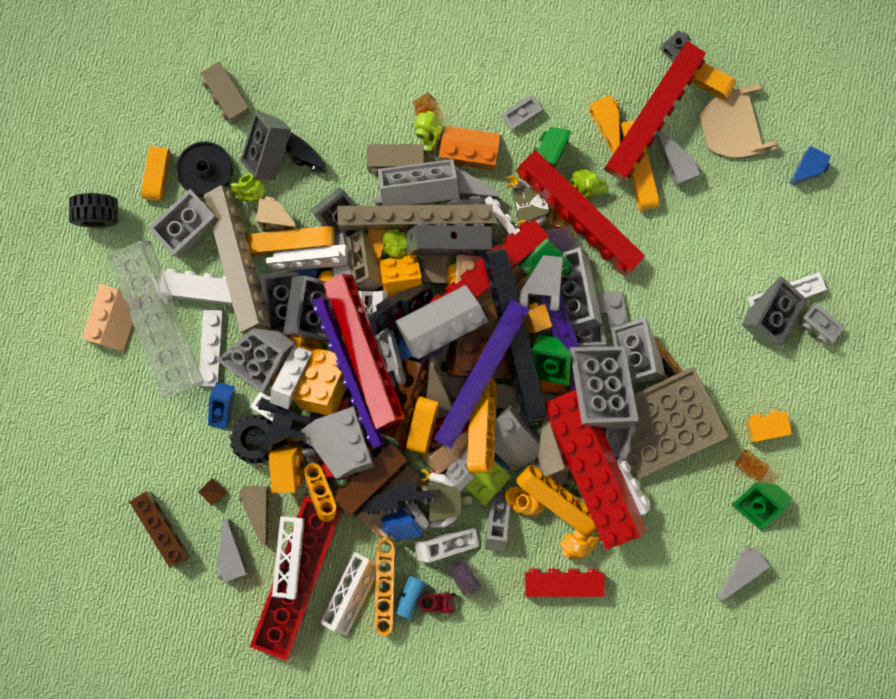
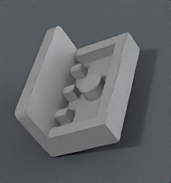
M816 303L810 307L799 321L806 331L813 332L818 336L817 340L824 345L834 344L835 339L845 328Z
M635 425L629 428L603 429L614 456L626 459L627 455L630 454V441L636 430Z

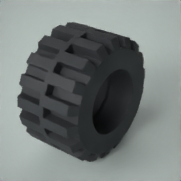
M100 193L74 195L69 198V222L76 226L88 228H104L116 225L118 223V199L111 195Z
M258 414L241 417L240 421L237 420L235 422V427L231 428L232 434L229 435L231 440L230 447L233 448V453L245 462L252 464L264 463L266 460H269V454L272 451H267L263 447L257 451L248 449L245 445V436L252 428H260L266 435L269 433L272 421Z

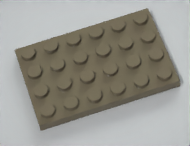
M694 366L634 394L639 421L634 424L636 430L631 437L630 454L623 460L628 462L631 468L630 473L633 478L638 480L729 437Z

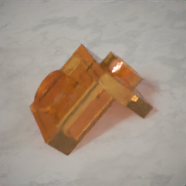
M744 449L734 464L748 477L757 481H761L770 468L768 463L761 461L746 449Z

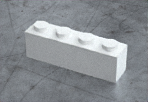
M174 269L160 271L157 294L162 297L233 305L225 276L222 279L215 278L216 275L207 273L204 276H198L196 272L185 271V274L178 273V270Z

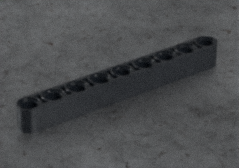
M504 248L483 253L484 266L498 322L511 300L519 303L509 258ZM523 320L507 348L506 354L521 415L524 422L528 424L545 419L547 413Z

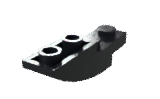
M291 132L285 152L291 151L289 155L293 160L292 162L299 166L307 165L310 167V170L316 173L321 171L326 173L327 167L318 153L307 142Z
M427 283L409 288L376 304V311L369 315L371 333L378 335L400 318L431 303L430 301L433 299L431 284Z
M421 483L398 486L375 496L365 503L360 510L361 512H368V515L380 514V510H386V514L398 513V509L404 508V504H414L417 499H423V503L435 502V498L441 497V489L422 490Z

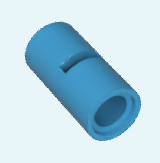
M409 575L402 590L403 594L400 595L393 612L411 620L427 583Z

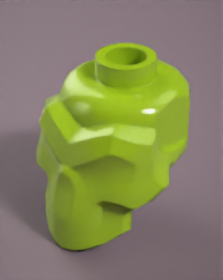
M427 111L426 113H420L415 121V136L422 139L421 144L424 145L426 150L433 152L437 141L440 140L443 127L437 115Z
M583 169L575 171L571 175L569 182L585 198H592L609 192L606 181L600 180L595 172Z
M246 174L240 178L239 183L231 184L233 192L240 201L258 202L265 194V186L262 181L255 179L252 174Z
M397 228L386 231L382 242L386 245L384 252L391 258L407 256L406 232L401 233Z

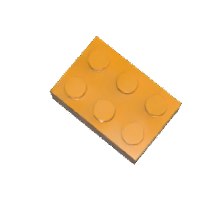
M314 349L292 397L301 410L324 415H331L337 412L347 388L343 382L345 378L343 372L339 371L336 365L337 357L335 353Z

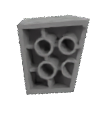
M253 328L216 360L263 393L273 384V377L281 370L295 342L279 331Z
M354 407L316 419L301 430L302 433H306L305 437L337 480L375 467L359 422L358 413Z

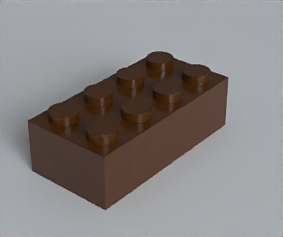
M460 336L451 341L448 376L468 378L490 338ZM506 352L491 377L494 380L513 381Z
M391 443L388 446L385 444L378 451L379 455L373 460L375 467L364 470L360 474L359 472L355 473L349 479L351 482L346 487L342 486L336 491L335 494L337 496L334 500L349 516L357 517L361 513L360 508L365 503L379 495L410 465L408 460Z

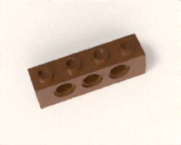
M404 359L402 370L405 372L406 382L400 385L396 380L394 389L405 420L389 428L379 430L385 436L407 443L416 403L419 397H424L430 367Z
M145 491L129 501L169 568H175L191 557L150 491Z

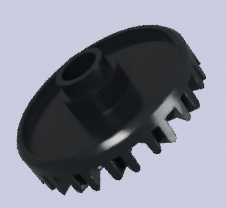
M200 141L189 145L182 151L177 160L176 175L179 183L186 191L191 189L198 198L204 197V194L220 185L229 187L228 184L231 183L234 169L231 158L224 148L213 142ZM207 167V170L202 172V168Z

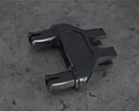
M261 398L258 410L275 413L269 433L266 435L249 431L246 442L263 446L267 451H275L287 445L304 448L306 433L295 431L294 429L302 430L310 424L311 417L295 413L291 406L289 409L270 403L268 399Z

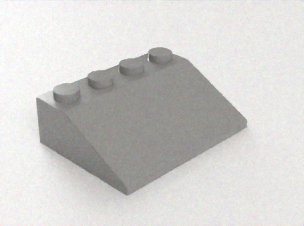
M581 247L564 252L574 266L568 274L561 276L560 295L573 331L602 325L589 254ZM533 294L535 303L537 302L538 306L543 305L540 295ZM551 327L541 330L540 334L549 335L553 334Z
M625 346L571 347L569 350L572 354L571 361L582 424L608 429L629 428L638 422Z

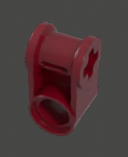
M456 593L423 594L419 599V607L424 612L456 613L454 609ZM426 597L433 600V605L430 608L422 606V601ZM447 598H448V607H446V599H447Z

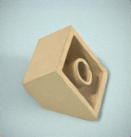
M265 197V199H259L256 222L261 229L270 231L298 229L280 202L276 201V198Z

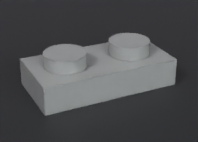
M532 94L502 113L501 117L509 129L513 131L543 112V109Z

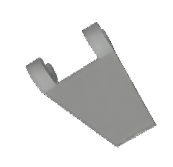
M542 256L519 294V303L527 307L528 294L551 296L549 310H559L563 257Z

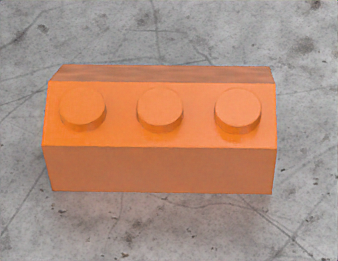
M445 126L439 161L453 159L454 165L495 171L500 134Z

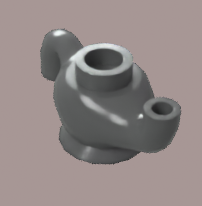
M304 449V468L312 463L318 464L322 468L324 461L315 449Z

